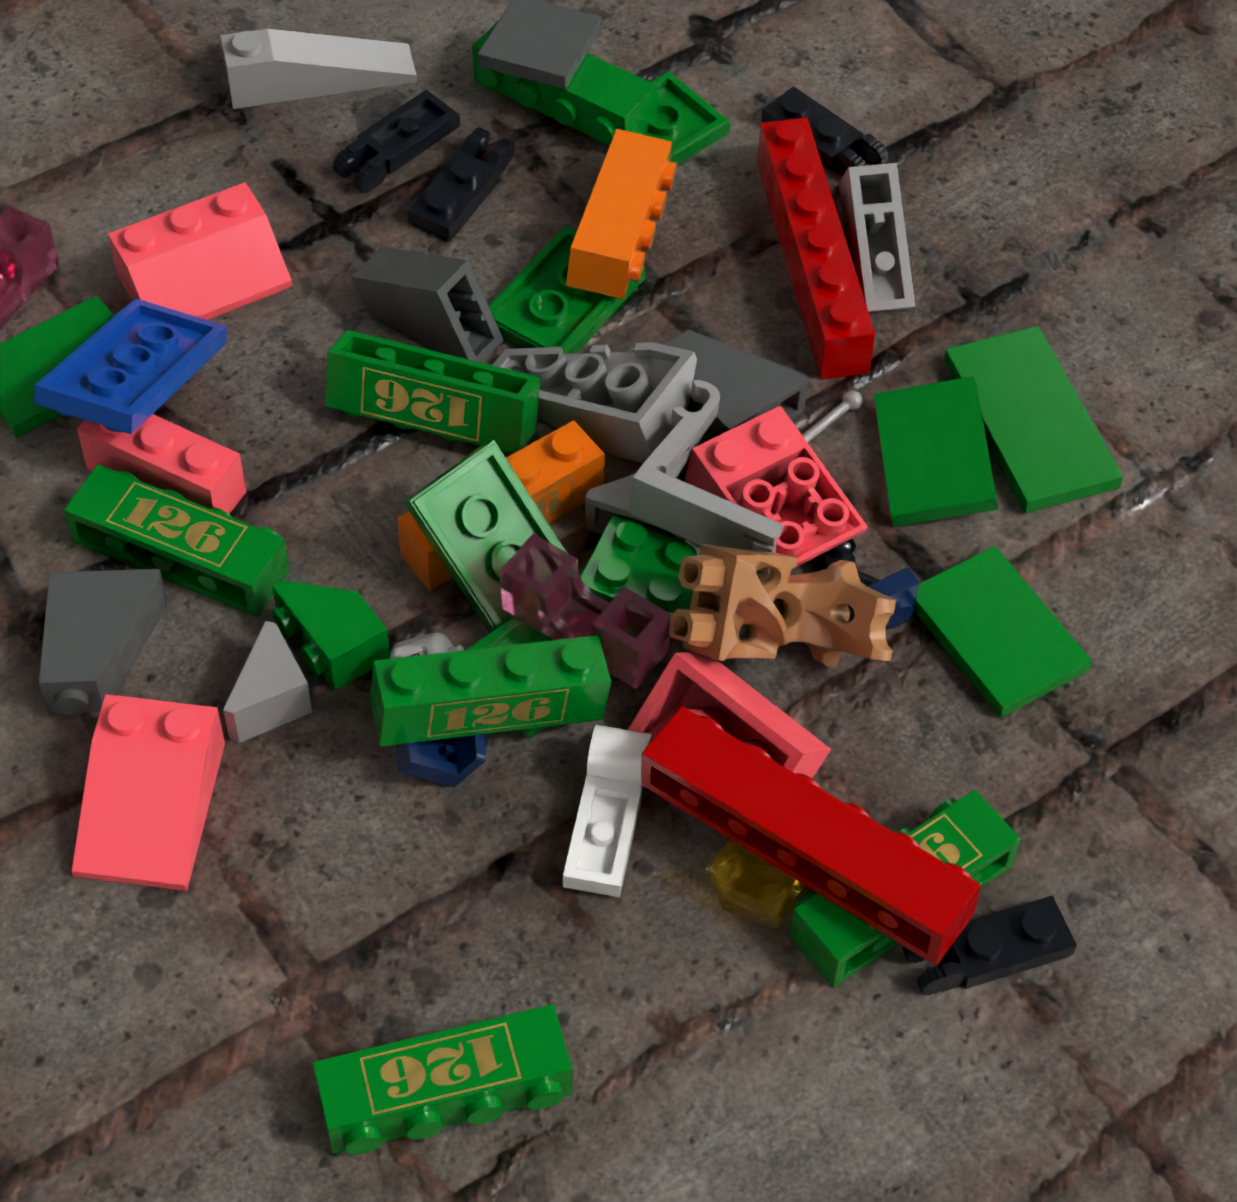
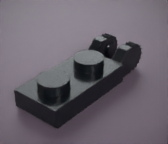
M794 86L762 109L761 122L763 123L807 117L822 165L830 171L835 170L843 176L848 167L868 165L867 163L877 165L888 162L889 153L887 148L880 141H877L870 133L864 135V133Z
M425 90L359 134L357 140L349 144L345 150H341L337 157H335L332 166L334 168L333 171L343 178L351 176L354 172L353 186L360 192L367 193L381 185L388 172L390 174L460 127V114L428 90Z
M480 127L473 130V133L466 138L462 151L456 152L407 211L408 223L451 241L499 183V176L504 172L510 161H512L511 159L514 156L516 147L514 146L515 143L506 138L501 139L491 150L486 163L479 159L484 151H486L490 141V132Z
M1052 895L970 920L946 952V954L950 955L952 961L941 964L939 967L935 966L918 976L919 978L916 980L921 993H924V995L937 994L940 991L944 992L960 986L968 989L1071 957V955H1074L1077 944ZM902 947L908 962L917 963L925 960L908 948Z

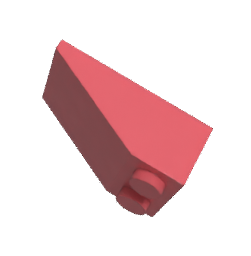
M105 694L91 742L72 865L73 877L183 891L188 890L225 746L217 707Z

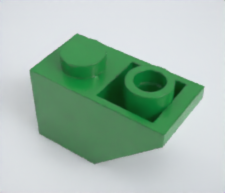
M283 580L272 585L276 606L275 609L271 610L274 623L277 624L285 639L293 636L300 645L301 657L312 675L317 677L322 674L334 691L373 670L374 660L389 659L388 630L358 591Z

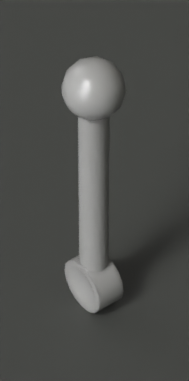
M854 390L846 392L842 403L802 434L807 443L848 410L860 408L863 402L861 394Z

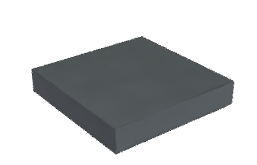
M512 0L478 52V65L486 69L566 89L602 30L601 16L538 0Z

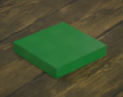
M670 71L651 81V83L657 85L658 121L656 123L651 121L649 123V130L644 135L672 141L669 161L675 162L678 165L730 133V121Z

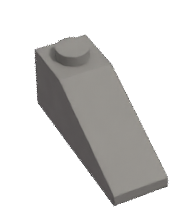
M897 163L848 167L839 182L844 230L868 312L879 313L914 309L915 299Z

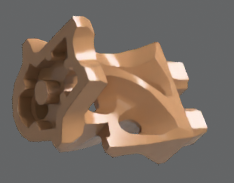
M703 544L701 545L699 555L681 559L678 579L681 587L693 590L690 610L677 609L672 614L669 635L671 638L683 641L684 649L720 661L730 658L775 659L778 646L786 645L790 642H804L811 649L813 660L830 668H836L842 652L873 660L891 661L893 650L886 642V625L894 614L896 600L865 586L860 581L855 562L840 560L831 564L825 570L790 575L791 570L796 568L797 557L774 552L751 551ZM762 568L771 569L769 574L756 573ZM775 599L778 600L779 611L773 603ZM847 605L853 608L855 614L850 622H848L850 612ZM748 624L750 631L745 638L740 640L739 630L742 625Z

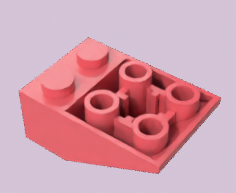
M781 405L692 448L685 476L686 483L783 524V532L776 541V553L797 557L796 567L862 534L868 529L866 523Z

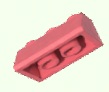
M246 182L108 233L116 274L132 301L137 298L209 320L292 287L290 275L267 215Z
M681 652L673 655L628 728L630 731L652 734L653 740L683 706L698 716L712 718L720 724L725 732L743 743L759 746L770 755L772 760L795 774L802 773L812 779L831 751L827 745L718 660L696 652Z

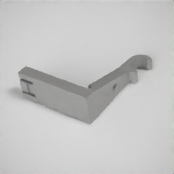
M692 380L691 397L693 401L701 402L705 405L697 412H689L682 406L672 408L671 424L674 428L646 459L633 477L629 514L698 545L706 544L776 553V541L783 532V524L677 479V476L691 455L692 448L696 447L712 424L719 409L720 393L718 389L709 382ZM762 568L758 571L769 574L771 569Z

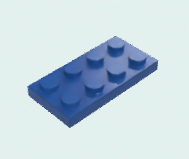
M135 298L35 384L34 404L56 410L57 413L63 416L78 417L103 425L106 429L113 432L132 434L226 345L227 326Z

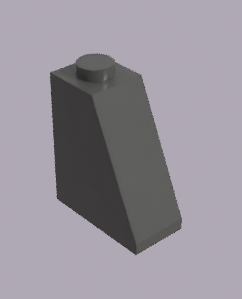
M382 246L351 276L371 317L432 351L482 363L504 340L468 260Z
M687 330L672 340H665L660 343L694 351L697 358L694 380L709 382L720 393L718 414L702 436L705 441L715 438L780 405L791 420L805 411L808 378L801 372L692 330ZM690 397L688 411H700L705 404L694 402L692 397Z
M160 569L49 572L39 685L48 713L77 716L85 712H100L105 694L115 695L167 609V597Z

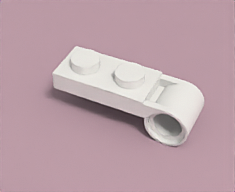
M595 725L588 755L587 775L563 872V887L620 897L644 786L641 785V753L652 742V734Z

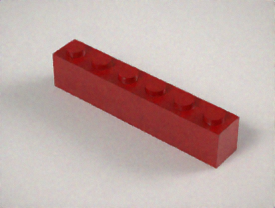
M808 118L760 123L757 166L820 380L869 374L875 331Z
M682 706L641 753L642 786L935 966L938 965L975 914L981 884L973 880L970 874L962 867L954 863H944L921 849L919 844L910 836L900 832H892L872 820L868 813L858 805L842 802L822 790L811 777L802 773L795 774L772 760L770 755L759 746L754 744L747 745L728 734L719 723L710 717L698 716Z

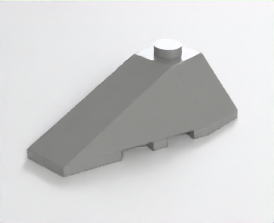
M261 29L220 35V45L233 109L417 82V74L410 47L407 43L276 29Z
M648 342L636 343L634 351L611 352L608 344L592 345L589 353L564 354L561 347L505 349L492 365L541 377L538 419L556 428H560L574 420L601 450L615 457L643 464L674 428L671 424L672 408L682 406L688 411L697 358L694 351Z

